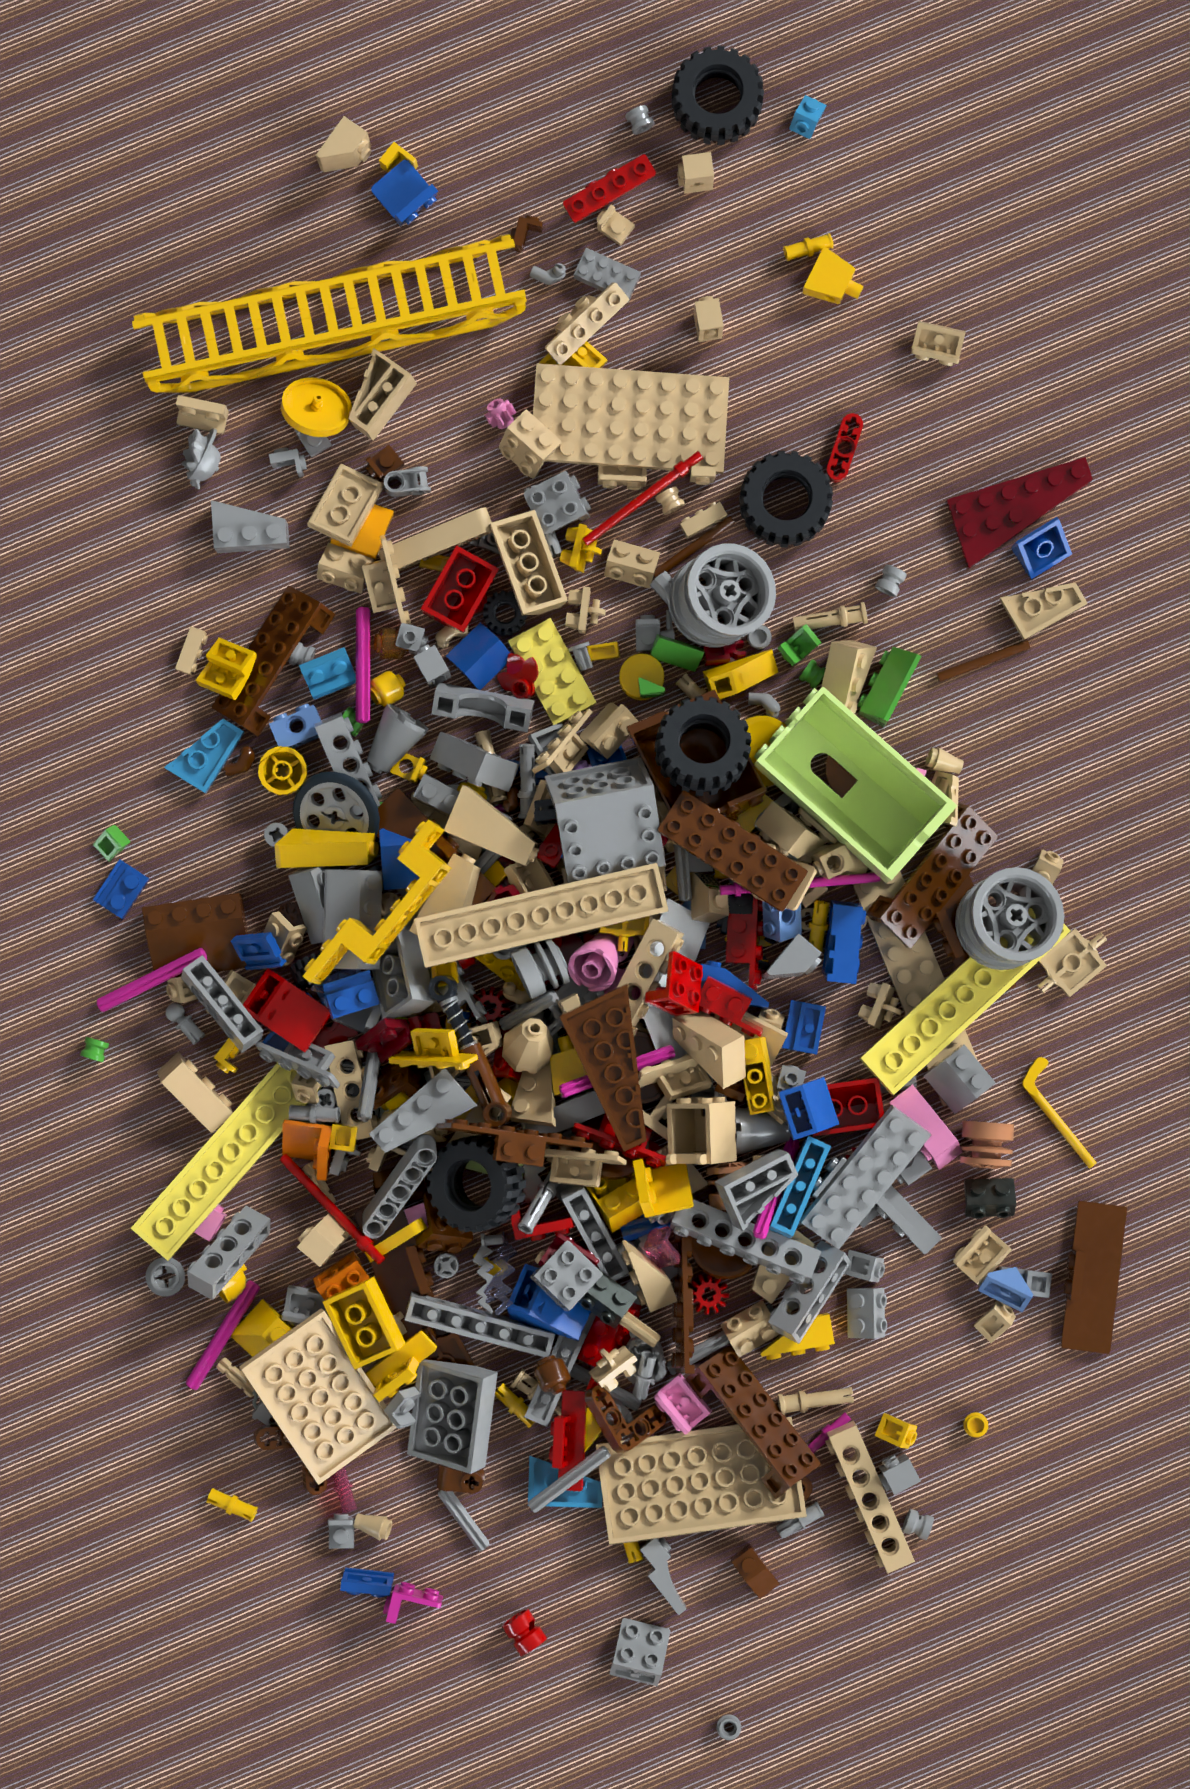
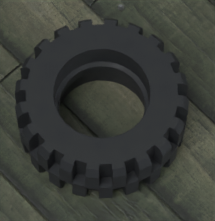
M711 46L703 48V53L701 54L698 51L692 53L690 60L685 59L681 63L680 70L676 71L672 85V108L674 109L676 121L681 122L680 127L684 132L688 130L691 132V138L698 140L701 137L704 139L703 143L709 145L711 141H717V145H725V140L728 139L733 143L738 140L739 135L745 136L748 134L750 127H754L757 123L763 104L762 76L758 75L759 69L755 64H750V58L746 54H743L741 57L738 55L737 49L731 48V51L724 50L725 46H717V50H711ZM723 78L729 80L738 88L740 101L729 112L722 114L710 113L701 108L696 102V88L707 79Z
M782 450L777 451L775 455H771V453L765 455L763 460H757L752 465L751 470L746 473L739 496L741 517L745 519L746 527L755 533L754 536L756 538L766 540V544L771 546L779 544L780 547L787 548L788 545L793 544L795 547L801 545L804 541H810L817 532L819 533L822 530L832 508L833 490L830 487V479L827 473H823V467L818 462L815 464L811 461L812 457L808 455L802 457L798 455L799 452L791 451V454ZM780 478H789L799 482L806 489L809 503L806 511L799 518L780 520L767 512L763 503V494L766 487L772 481Z
M696 696L693 702H690V699L687 698L681 701L680 707L678 705L671 707L669 714H665L661 720L655 741V760L657 766H661L660 772L663 777L667 778L669 776V783L673 787L680 785L682 787L681 791L688 793L689 790L696 791L695 796H703V793L709 791V795H715L720 788L723 791L730 788L731 783H736L741 777V773L744 772L751 750V733L747 732L749 726L746 720H740L741 713L737 709L730 710L731 704L725 701L722 704L717 703V698L710 697L709 700H703V696ZM695 729L712 731L723 740L726 746L725 755L713 763L703 764L695 762L682 752L679 746L681 737Z
M472 1135L447 1143L446 1147H442L437 1152L438 1157L432 1166L433 1169L428 1172L427 1180H430V1186H427L428 1194L431 1193L433 1198L430 1201L432 1207H437L439 1210L437 1215L441 1219H448L446 1223L452 1228L458 1227L459 1231H472L474 1233L498 1227L500 1224L511 1220V1215L516 1214L520 1209L518 1203L524 1200L525 1193H522V1188H526V1180L522 1178V1173H525L524 1167L519 1166L517 1163L493 1160L495 1137ZM470 1160L482 1165L490 1178L491 1192L484 1206H479L472 1202L463 1188V1172Z

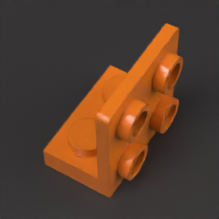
M284 1120L282 1155L287 1154L292 1158L313 1160V1169H317V1180L326 1181L332 1155V1149H329L332 1126Z
M352 1251L314 1277L313 1280L317 1291L326 1300L332 1295L363 1282L370 1277L363 1269L359 1257Z

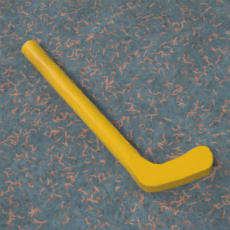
M1042 1057L1036 1058L1028 1069L1022 1081V1086L1090 1169L1097 1162L1035 1086L1036 1078L1048 1066L1047 1059Z

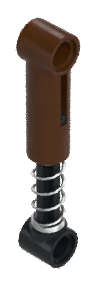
M450 975L436 976L429 983V994L444 1008L443 1013H446L449 1019L447 1023L451 1024L458 1040L457 1044H460L459 1053L477 1054L478 1060L470 1063V1067L466 1068L465 1071L483 1110L484 1121L492 1124V1127L501 1126L510 1120L512 1110L503 1097L481 1043L473 1040L472 1030H469L466 1023L468 1020L464 1019L463 1009H460L457 1003L459 1000L457 997V982ZM441 981L446 982L448 985L446 994H442L438 990V984ZM494 1107L502 1110L503 1116L501 1120L493 1117L492 1110Z

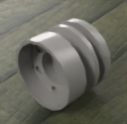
M552 939L543 941L545 949L541 947L539 942L533 943L536 952L534 954H531L525 946L510 952L514 967L531 1000L546 993L544 981L549 980L555 989L559 987L556 979L557 975L563 984L570 982L566 961L559 947Z

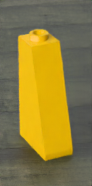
M292 828L274 844L276 868L368 865L377 857L379 845L375 841V833Z

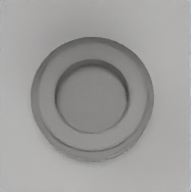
M762 625L747 635V642L753 649H765L771 642V632L766 626Z

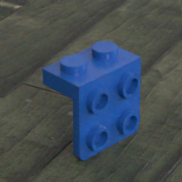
M402 160L371 188L372 194L400 227L405 223L411 224L419 216L417 212L423 207L428 209L437 201L435 197L438 194V190L433 184L429 186L408 160Z

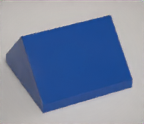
M1058 517L1016 541L1011 547L1031 579L1072 555Z
M480 622L446 657L477 690H481L507 665V658L510 652L501 640Z
M382 828L379 830L384 890L407 888L414 879L418 880L420 877L397 858L400 855L399 849L406 841L411 842L412 839Z

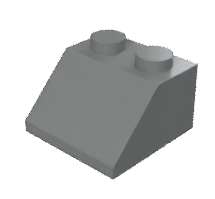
M965 1044L959 1046L924 1075V1078L954 1114L976 1100L995 1084V1081Z

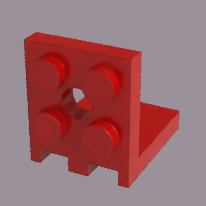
M521 1209L516 1214L511 1215L515 1240L528 1237L531 1238V1241L545 1239L546 1233L555 1232V1236L558 1233L564 1235L570 1233V1228L574 1227L573 1219L569 1216L537 1223L532 1234H526L518 1228V1224L522 1220Z

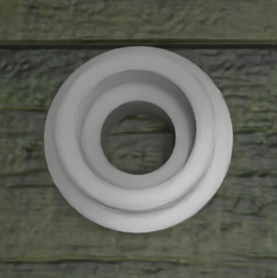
M731 1714L722 1716L717 1722V1732L725 1740L737 1738L741 1732L740 1720ZM726 1723L734 1725L731 1731L724 1729Z

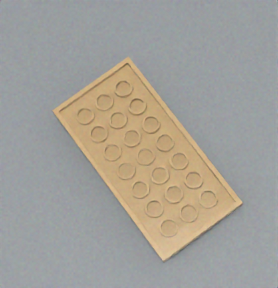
M536 363L533 416L562 441L561 445L544 462L672 471L674 469L673 466L679 461L684 462L695 452L699 451L704 459L694 466L716 467V474H723L729 377Z
M787 1417L788 1421L793 1426L792 1417ZM738 1424L690 1431L686 1435L681 1432L647 1437L633 1449L624 1453H616L609 1443L596 1444V1450L605 1446L611 1454L610 1458L599 1465L609 1545L807 1517L801 1480L779 1498L775 1499L761 1481V1478L772 1469Z

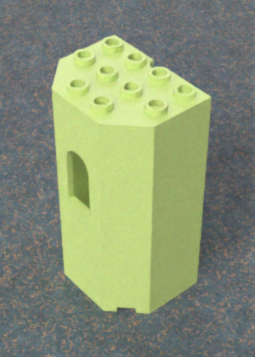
M822 687L818 691L814 688L803 701L806 706L803 709L797 707L786 720L785 724L787 727L785 728L781 725L768 741L771 745L764 744L755 754L754 758L757 761L754 763V766L840 843L845 844L851 853L887 883L899 873L927 839L954 811L957 805L827 689ZM820 753L828 754L858 780L843 798L812 772L811 760L815 755Z

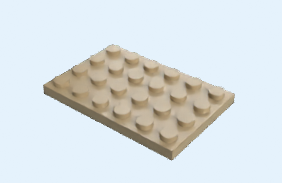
M322 1308L239 1366L318 1485L397 1428L384 1411L387 1407L384 1401L379 1402L373 1396L375 1388L363 1369L360 1367L354 1370L331 1320Z

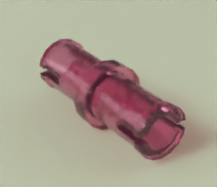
M344 1466L332 1475L335 1484L333 1489L338 1494L342 1513L358 1509L351 1489L353 1483L349 1482Z

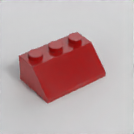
M456 545L422 605V613L447 627L464 633L499 568Z
M870 1078L827 1084L839 1125L810 1136L873 1128L884 1115L879 1079Z

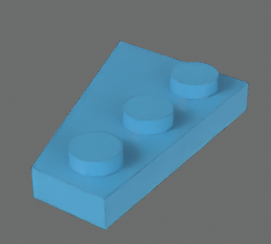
M222 719L164 768L202 792L207 793L245 732L227 720Z
M529 1455L528 1502L558 1480L559 1468H552V1463ZM584 1476L582 1491L566 1490L546 1506L602 1508L601 1482Z

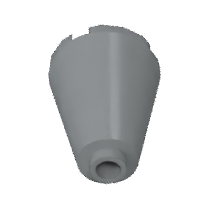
M387 704L384 708L367 757L370 768L379 774L382 771L388 772L428 731L427 726L417 719L415 721L410 717L411 714L393 704Z
M735 1107L736 1155L790 1140L791 1135L786 1121L781 1125L766 1112L750 1115L749 1109Z

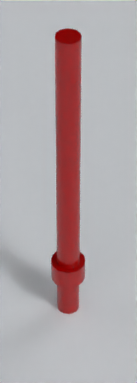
M697 451L684 462L679 461L673 466L674 469L583 537L582 540L586 546H589L677 478H683L687 475L691 466L704 459L701 453Z
M284 1154L280 1158V1162L357 1242L356 1246L363 1253L366 1252L378 1265L381 1264L385 1257L373 1246L374 1242L369 1237L364 1236L287 1154Z

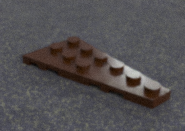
M626 983L559 1016L624 1152L647 1141L628 985Z
M674 1233V1243H678V1253H674L673 1266L678 1268L677 1278H673L674 1293H677V1302L673 1303L672 1316L676 1318V1328H672V1342L676 1343V1353L672 1352L671 1366L675 1368L676 1373L695 1374V1365H690L689 1358H692L694 1353L693 1338H689V1333H693L694 1328L693 1289L688 1288V1283L691 1282L693 1276L691 1263H688V1258H691L692 1237L689 1235L682 1237Z

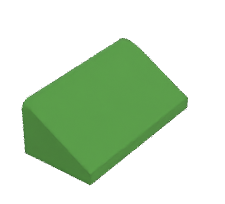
M657 634L650 655L659 661L695 672L704 655V650Z

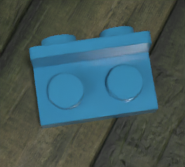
M345 647L299 665L313 699H318L356 683V673Z

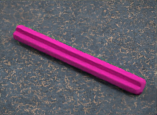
M368 607L356 609V721L358 723L370 721V609Z
M199 948L97 999L98 1008L101 1012H105L181 974L183 968L203 955L207 960L206 952L203 948Z
M668 1045L636 1057L638 1071L646 1066H653L674 1058L676 1054L673 1046ZM588 1075L561 1084L559 1091L562 1097L565 1098L593 1088Z
M790 1137V1140L785 1143L783 1151L790 1154L794 1163L800 1142L798 1139L792 1140ZM782 1192L777 1197H774L764 1207L765 1210L759 1214L753 1229V1236L755 1238H766Z
M251 1280L246 1283L243 1292L236 1299L186 1380V1385L189 1388L198 1390L260 1290V1286Z

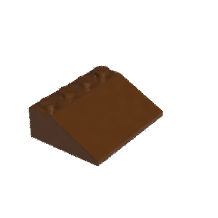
M233 893L142 907L153 971L199 948H203L206 952L207 961L216 972L241 969L247 965L245 961H241L231 943L235 936L248 934L242 894ZM182 973L179 974V975H177V976H175V977H176V978L181 977V976H182Z

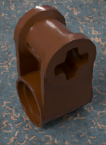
M439 1464L436 1487L447 1492L456 1491L475 1494L482 1489L485 1471L482 1468L469 1474ZM470 1476H474L476 1482H472Z

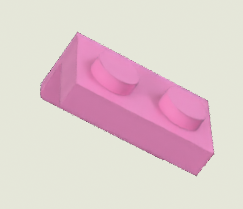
M681 1373L654 1395L657 1407L662 1412H666L671 1418L673 1426L685 1435L712 1412L704 1400L697 1396Z

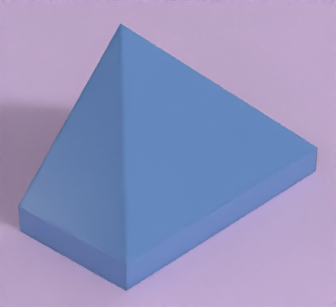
M1016 1267L989 1272L978 1288L979 1292L1020 1312L1024 1311L1033 1297V1293Z

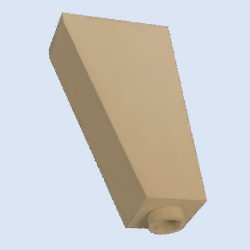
M462 785L445 826V832L525 866H528L529 862L534 863L539 849L536 848L537 842L472 788Z
M465 853L462 856L452 855L448 862L452 869L426 900L417 918L472 905L481 868L474 865L476 862L474 858ZM414 922L409 931L417 935Z

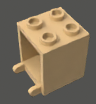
M725 1097L676 1098V1103L667 1104L668 1155L666 1156V1163L703 1165L737 1161L735 1101H725Z

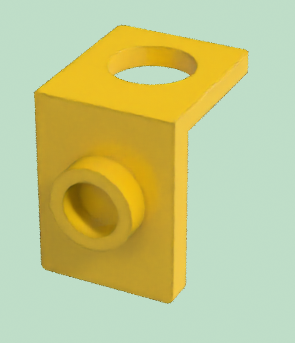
M406 753L392 767L390 772L417 784L419 779L421 780L423 775L427 773L428 767L425 766L427 762L424 758L420 757L419 759ZM408 759L412 761L413 770L410 773L400 771L399 764L402 760Z

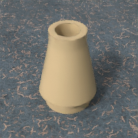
M938 747L937 749L931 748L929 750L925 765L930 767L932 771L960 774L964 761Z
M358 1513L355 1518L354 1528L367 1533L379 1541L381 1539L387 1540L391 1532L392 1520H388L387 1516L362 1515Z

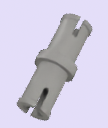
M312 1104L311 1106L290 1105L289 1120L310 1121L314 1124H317L318 1121L335 1123L340 1121V1107H319L318 1104Z

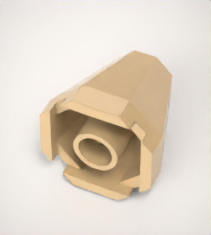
M529 1018L504 1034L502 1057L514 1071L522 1072L524 1070L536 1074L550 1063L553 1053V1038L541 1019Z

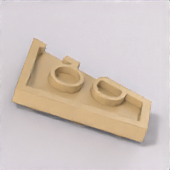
M1076 582L999 598L1023 641L1088 604Z
M549 1063L536 1074L523 1070L511 1106L512 1116L510 1120L556 1127L551 1064Z
M797 1230L794 1236L790 1238L812 1248L815 1245ZM765 1246L763 1254L772 1256L774 1254L772 1248ZM787 1255L784 1257L788 1265L797 1264L793 1256ZM758 1264L751 1290L772 1304L790 1280V1276L782 1273L780 1275L773 1274L767 1271L765 1266Z

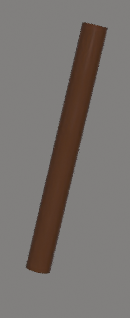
M728 516L657 567L654 577L656 578L664 571H670L733 526L735 522L732 517Z
M1024 640L936 673L939 682L1028 650L1030 649L1029 641Z

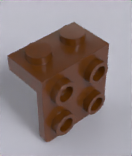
M428 1191L424 1192L423 1201L428 1228L415 1238L416 1246L418 1248H426L429 1251L442 1250L448 1251V1253L462 1251L474 1239L472 1231L463 1232L459 1231L458 1227L452 1228L446 1223L448 1219H441L437 1215L438 1208L432 1207L430 1202L433 1200L431 1193L428 1194Z

